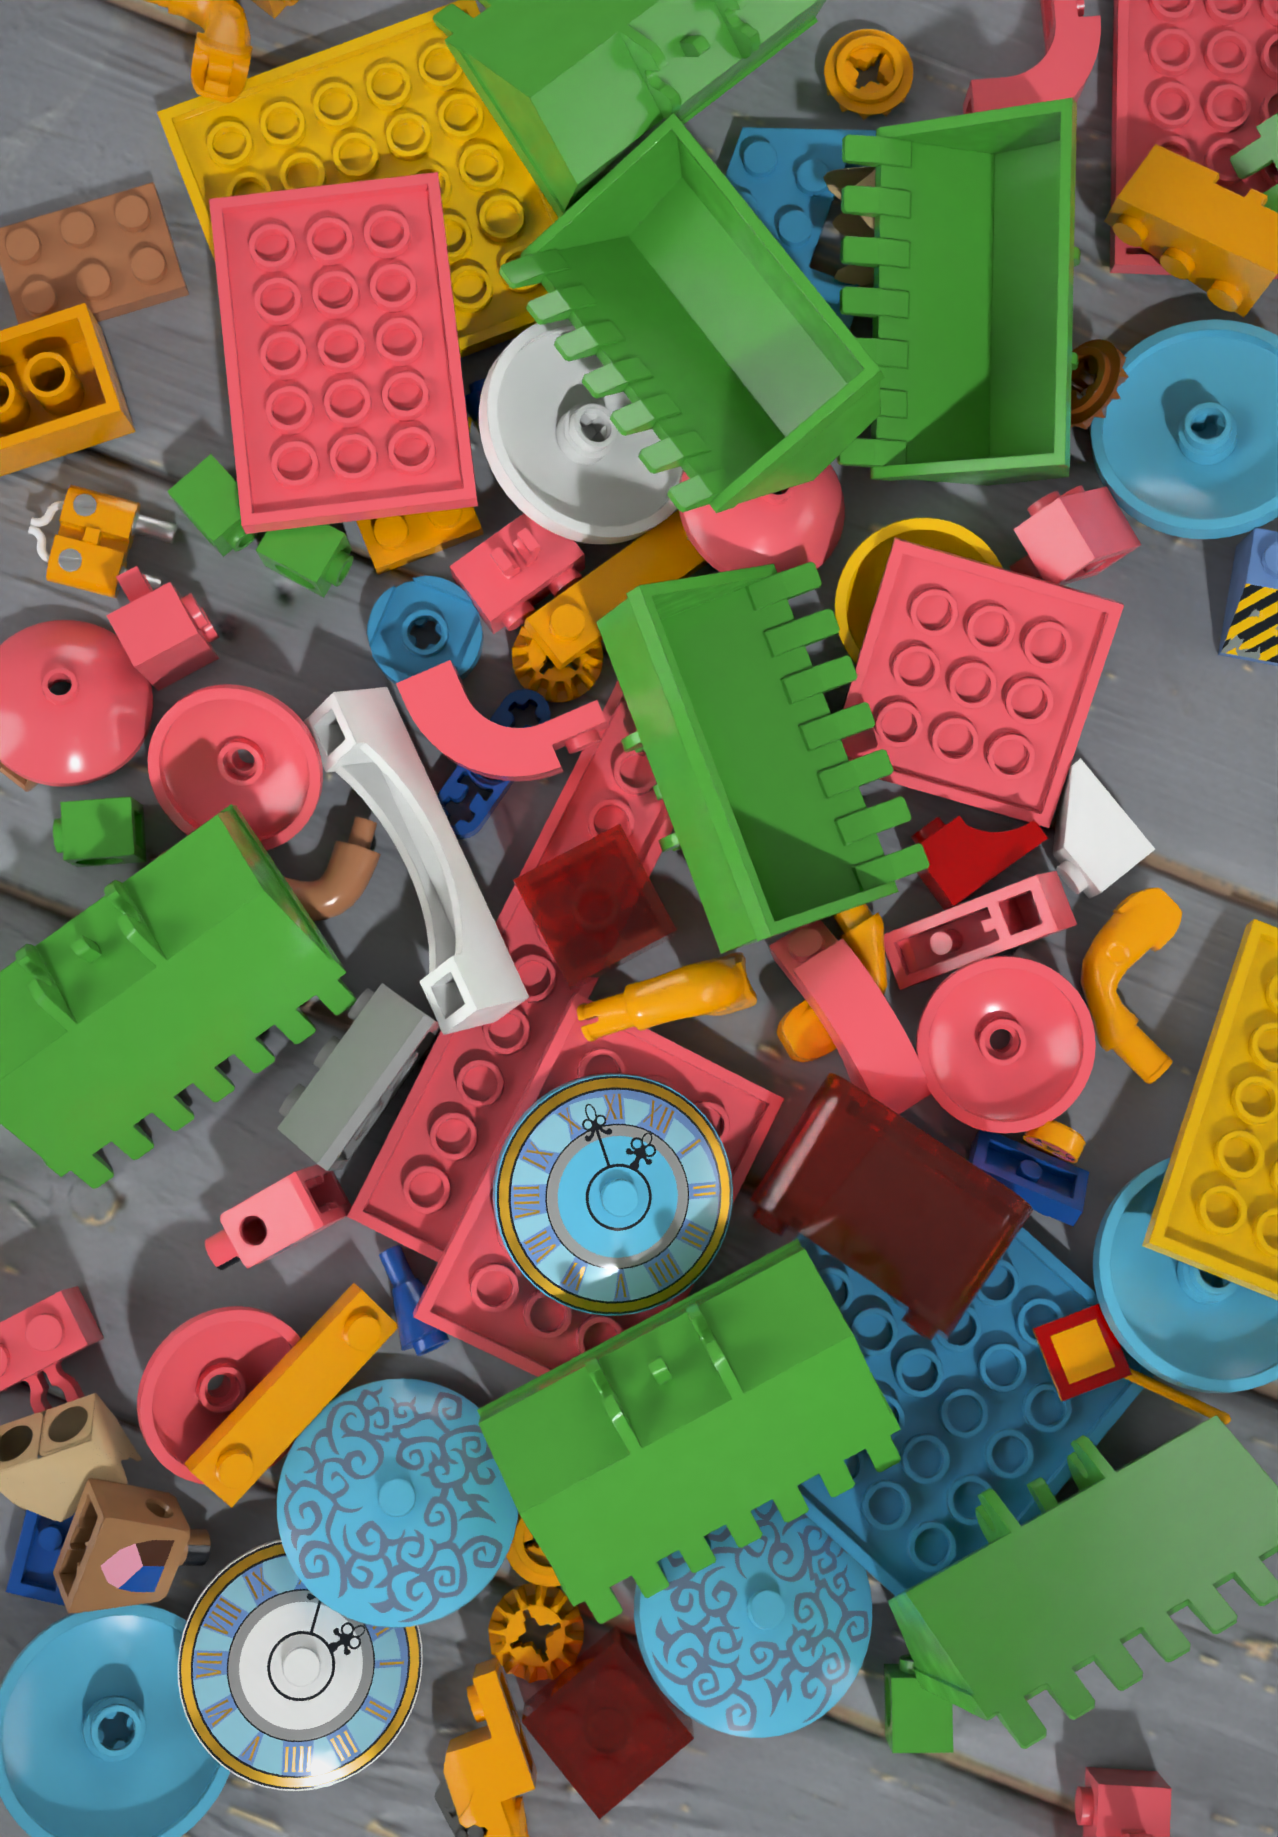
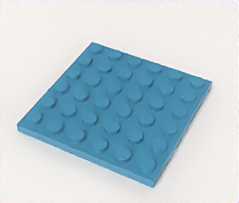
M902 1119L897 1120L792 1240L794 1241L798 1238L802 1247L807 1251L851 1329L875 1381L901 1430L890 1435L901 1457L900 1462L882 1472H877L864 1449L844 1460L855 1482L854 1487L836 1497H831L819 1474L799 1484L797 1487L809 1508L805 1515L894 1596L988 1544L975 1512V1508L981 1505L977 1495L989 1488L993 1489L1020 1525L1040 1514L1041 1511L1026 1484L1041 1477L1045 1480L1055 1497L1072 1476L1067 1463V1456L1075 1451L1070 1443L1084 1435L1096 1447L1144 1389V1387L1122 1378L1061 1402L1032 1329L1099 1304L1096 1292L980 1188L963 1181L965 1175ZM1120 1344L1129 1368L1153 1378L1154 1374L1141 1366Z

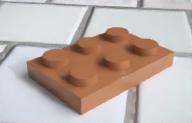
M153 182L0 228V265L18 325L82 303H86L97 322L189 295L161 200Z

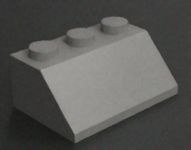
M383 983L376 992L367 988L360 995L348 1014V1017L354 1020L351 1027L341 1040L336 1036H332L313 1063L320 1070L307 1088L298 1084L279 1109V1113L285 1118L277 1129L326 1171L342 1170L441 1031L437 1021Z

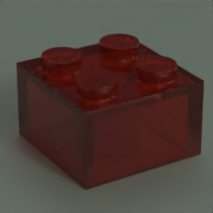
M620 824L513 879L518 893L570 991L675 937L677 929Z
M617 1626L612 1628L579 1656L575 1663L562 1672L555 1680H551L526 1701L521 1720L599 1820L694 1739L692 1719L673 1705L662 1693L645 1665L644 1659Z

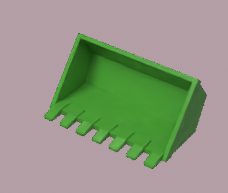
M478 0L486 10L475 18H472L454 4H449L435 14L433 20L435 25L448 36L445 39V43L554 212L560 218L669 116L675 113L684 125L817 23L816 16L826 0Z
M1073 97L879 127L876 129V136L846 135L842 139V160L844 163L876 168L875 187L847 185L841 190V211L844 214L875 217L874 237H843L841 239L840 261L842 264L874 268V287H843L840 290L839 311L843 315L873 318V338L856 339L882 370L885 378L880 381L881 414L871 423V439L856 438L837 457L839 465L870 467V479L887 481L910 479L991 486L1069 477L1072 371L1078 368V354L1072 352L1074 267L1079 265L1081 250L1074 246L1077 103Z
M675 113L669 116L521 253V258L501 265L499 274L509 287L513 289L541 283L546 289L547 294L530 300L526 307L538 324L543 325L569 319L576 330L557 337L554 342L555 348L566 361L596 355L604 365L584 374L582 378L583 385L594 398L624 392L632 402L613 411L610 416L611 422L621 435L627 436L652 429L661 440L641 449L639 453V459L649 472L656 474L681 466L690 479L671 487L667 493V496L681 512L710 504L713 510L719 513L734 508L739 503L813 481L881 414L880 381L885 378L882 370Z
M808 562L777 573L774 564L639 585L626 593L628 597L626 600L596 622L637 729L636 732L621 740L624 751L626 753L633 750L636 753L645 751L657 785L653 786L657 800L663 799L675 833L659 840L662 852L682 849L721 954L897 893L899 891L895 883L896 880L925 870L930 865L924 848L919 843L885 855L877 833L909 822L911 814L904 797L901 796L869 808L866 807L859 787L891 775L894 770L887 751L884 749L851 761L848 760L841 740L871 729L876 723L869 704L866 702L832 714L829 710L823 693L856 681L858 675L851 657L848 655L814 667L805 646L836 635L840 631L833 610L829 608L795 620L788 602L789 599L817 589L822 585L816 565L813 562Z
M229 805L123 883L118 880L112 881L104 888V897L36 946L25 944L16 951V960L0 971V1124L42 1157L45 1164L60 1177L72 1171L91 1188L96 1189L114 1176V1172L96 1153L98 1150L113 1142L132 1160L139 1159L154 1148L153 1140L137 1125L140 1120L153 1113L171 1130L178 1131L194 1119L193 1111L177 1095L179 1092L193 1083L213 1102H219L235 1089L234 1083L217 1066L234 1054L253 1073H259L275 1062V1056L272 1051L258 1037L260 1034L275 1024L294 1044H300L316 1031L315 1025L299 1008L302 1004L316 995L335 1015H340L357 1001L355 995L340 979L341 976L347 973L345 968L236 805Z
M798 1238L477 1409L480 1415L478 1424L521 1518L551 1564L564 1593L573 1607L585 1601L600 1624L622 1613V1606L611 1586L632 1576L644 1597L649 1598L670 1585L657 1561L679 1550L691 1572L697 1573L716 1561L704 1537L705 1535L726 1525L737 1546L743 1548L762 1536V1532L751 1510L773 1499L784 1522L789 1523L809 1510L797 1487L799 1484L819 1474L830 1496L836 1497L855 1485L844 1462L845 1459L865 1449L877 1472H882L901 1460L890 1436L901 1430L875 1381L851 1329Z
M1217 1415L1183 1431L1117 1470L1112 1468L1090 1439L1082 1435L1070 1443L1075 1452L1067 1456L1070 1473L1080 1491L1058 1503L1043 1478L1039 1477L1026 1484L1042 1513L1021 1525L993 1489L989 1488L978 1494L981 1505L975 1508V1512L988 1544L888 1600L916 1666L913 1668V1671L921 1688L986 1721L997 1716L1018 1745L1023 1749H1027L1044 1739L1047 1735V1729L1027 1702L1044 1690L1048 1691L1070 1719L1075 1720L1095 1708V1699L1075 1673L1094 1661L1117 1690L1124 1691L1143 1679V1671L1123 1646L1125 1642L1140 1633L1165 1662H1172L1189 1652L1191 1643L1170 1618L1172 1614L1188 1606L1213 1634L1221 1633L1237 1623V1614L1216 1589L1231 1579H1234L1259 1606H1266L1278 1598V1580L1262 1561L1278 1552V1486Z

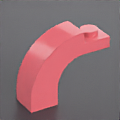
M1040 0L1045 57L1033 68L1018 75L971 80L963 103V114L1072 97L1077 103L1097 57L1101 37V15L1083 17L1084 0Z
M451 660L396 683L411 718L424 736L440 752L459 766L475 774L492 779L519 782L533 781L563 773V768L555 750L565 746L569 754L584 750L600 742L601 738L598 732L608 728L598 700L532 727L511 728L496 724L482 716L473 707L457 669Z
M818 920L798 927L769 945L774 961L805 998L828 1032L843 1060L852 1086L882 1124L890 1121L931 1094L926 1085L928 1080L924 1069L900 1021L869 972L843 938L838 941L825 924Z

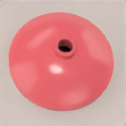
M829 464L813 481L781 490V495L771 493L739 503L734 508L716 513L710 504L686 512L679 511L685 532L697 552L719 572L774 564L777 573L808 562L815 563L817 569L823 565L833 553L841 537L845 520V503L837 474L832 465ZM684 470L682 471L679 483L690 479Z
M54 620L27 627L15 633L0 645V762L17 775L35 783L48 786L71 787L93 783L113 774L138 752L146 739L152 723L154 711L152 685L133 666L116 634L95 624L83 621ZM57 682H67L71 685L69 692L64 695H55L50 692L51 687Z
M232 684L214 685L198 689L184 696L161 718L154 730L149 745L148 773L155 797L169 819L186 835L191 834L232 804L238 807L266 851L274 849L292 839L302 830L314 813L321 796L323 785L322 760L310 730L302 719L285 703L268 693L252 687ZM244 749L249 751L254 757V763L244 762L239 757L238 750Z
M994 956L980 959L959 968L949 975L928 999L922 1011L916 1034V1054L928 1080L927 1088L935 1100L950 1115L962 1123L992 1133L1006 1134L1029 1131L1043 1126L1047 1121H1052L1060 1116L1075 1102L1083 1091L1091 1074L1095 1059L1096 1041L1094 1025L1090 1012L1078 991L1069 981L1050 967L1040 962L1017 956ZM999 1029L1007 1030L1010 1034L1008 1045L1002 1049L992 1048L990 1045L992 1033Z
M243 1306L222 1307L201 1313L172 1331L162 1341L148 1361L140 1381L137 1396V1415L140 1430L147 1446L158 1461L175 1475L194 1483L204 1484L189 1471L184 1463L301 1339L300 1336L277 1316L257 1308ZM224 1375L223 1382L218 1388L208 1390V1383L214 1376ZM294 1441L287 1447V1449L275 1460V1462L270 1467L274 1466L289 1452Z

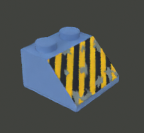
M1254 528L1236 545L1218 655L1278 666L1277 531Z

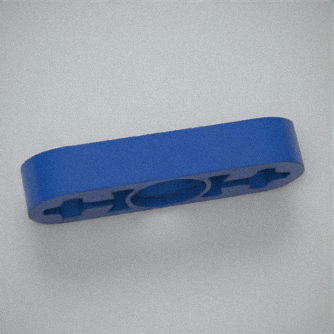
M520 689L504 698L490 718V721L505 727L514 728L516 721L511 711L515 707L525 710L530 704L536 706L535 718L539 724L551 720L549 705L542 695L533 690ZM458 765L437 794L448 820H450L451 815L446 808V804L450 800L458 804L461 803L470 791L468 785L460 783L464 776L468 775L478 788L492 792L487 801H484L477 792L469 805V809L474 815L473 820L468 823L460 819L455 826L451 825L456 838L466 839L477 834L514 781L488 780Z

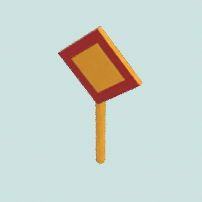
M1099 1304L1032 1329L1061 1402L1124 1378L1208 1418L1217 1415L1225 1425L1231 1421L1228 1413L1129 1368L1120 1343L1109 1328Z

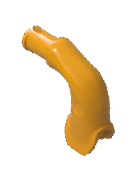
M143 0L168 8V14L182 16L204 29V33L197 32L190 73L193 88L197 94L224 103L235 101L245 88L253 49L244 8L236 0Z
M1158 887L1132 893L1117 905L1112 911L1114 913L1093 939L1082 961L1080 979L1100 1046L1106 1052L1112 1049L1147 1084L1156 1081L1171 1066L1173 1060L1136 1025L1139 1019L1122 1003L1116 990L1125 972L1149 949L1154 952L1160 950L1179 928L1182 918L1181 909L1165 891Z
M864 904L833 915L844 933L840 936V939L843 938L884 995L887 988L884 923L880 914L876 913L873 915L868 906ZM806 1000L789 1010L777 1026V1036L788 1056L793 1061H813L836 1049L828 1032Z
M736 952L723 957L689 964L650 979L628 984L622 993L588 1004H580L577 1007V1016L579 1021L598 1017L597 1022L581 1027L584 1037L592 1042L600 1037L632 1027L643 1031L659 1024L701 1015L722 1016L754 1006L757 1003V994L747 977L746 958L742 952Z

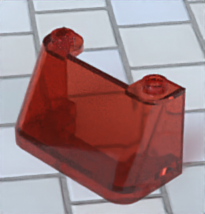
M829 1073L822 1082L749 1199L750 1205L757 1209L752 1218L779 1237H782L787 1229L795 1234L800 1233L896 1299L899 1306L906 1311L901 1321L929 1341H932L936 1334L946 1340L949 1338L1033 1212L1030 1204L1014 1191L851 1082L834 1073Z

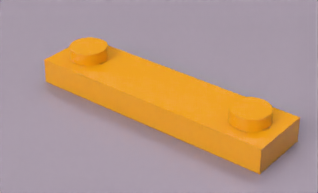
M677 510L656 527L646 532L527 617L524 627L560 671L603 640L596 622L628 598L626 593L639 585L688 578L708 564V562L697 552L689 540L683 527L679 510Z
M353 1283L184 1463L186 1467L232 1508L398 1329L397 1323L360 1287Z

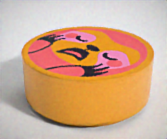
M1055 1120L1047 1121L1043 1126L1025 1131L1023 1139L1032 1147L1070 1163L1078 1162L1086 1144L1081 1134Z

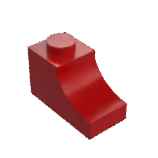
M960 815L946 825L940 817H937L911 836L916 844L919 843L923 846L930 864L927 869L919 871L917 874L944 911L958 904L1048 839L1035 819L1013 830L988 832L966 825Z

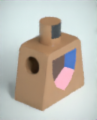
M88 1478L53 1571L67 1612L82 1613L161 1601L169 1592L178 1566H203L206 1564L210 1555V1536L206 1529H190L177 1498L169 1492Z

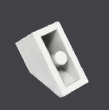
M1080 758L1070 766L1057 804L1053 856L1060 863L1056 870L1063 882L1074 893L1079 894L1083 891L1090 899L1102 893L1153 852L1155 848Z

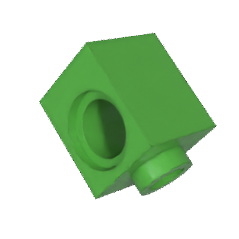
M212 454L207 456L167 491L177 507L223 557L232 549L234 551L244 549L259 534H245L241 526L237 482Z
M329 524L267 531L256 549L257 554L266 567L323 598L331 585L336 587L341 585L353 563V556L349 555L352 548L346 534Z
M132 797L60 802L61 818L54 819L53 839L57 853H63L64 861L76 867L147 862L144 808L137 800Z
M911 1654L900 1656L899 1664H884L885 1738L892 1753H953V1704L921 1688L913 1671V1668L916 1666Z

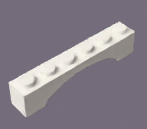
M387 687L333 692L303 722L315 739L325 772H336L365 801L389 834L408 869L422 908L429 944V974L419 982L443 1035L494 1023L528 999L529 995Z

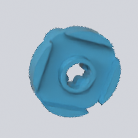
M436 576L414 577L413 581L405 582L397 588L394 585L386 590L374 604L367 624V635L372 657L386 678L395 685L400 681L449 660L456 667L460 679L463 680L475 668L483 649L484 635L480 615L474 607L472 600L461 587L449 580ZM427 621L435 622V632L441 637L440 641L436 645L429 644L426 649L417 648V639L410 635L414 626L423 628Z

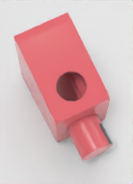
M316 1164L293 1172L220 1215V1222L224 1229L205 1240V1248L213 1264L220 1270H225L239 1261H242L243 1265L249 1269L277 1256L347 1217L352 1206L334 1172L326 1171Z

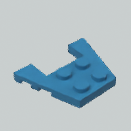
M742 127L725 177L850 330L854 316L843 315L839 311L840 290L843 287H857L860 285L840 282L834 279V276L811 269L810 265L835 195L829 191L823 177L827 172L837 169L865 167L863 165L843 162L842 139L846 135L876 136V130Z

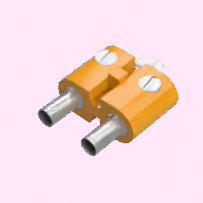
M70 485L64 501L52 503L43 517H32L28 533L35 535L37 538L38 554L44 561L48 562L47 581L117 598L122 587L116 576L128 570L126 569L127 555L132 547L134 535L138 534L173 544L177 524L140 515L139 502ZM62 509L58 535L55 534L49 554L46 551V537L41 529L37 527L47 525L52 520L55 512ZM144 574L153 590L162 586L163 578Z

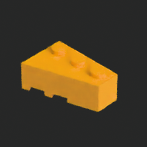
M1155 144L1117 196L1104 222L1113 228L1115 235L1121 241L1133 247L1140 246L1159 259L1161 266L1169 274L1179 279H1188L1207 292L1210 301L1218 308L1228 312H1236L1244 318L1278 274V212L1264 206L1268 201L1267 195L1252 188L1245 197L1216 184L1219 180L1218 172Z

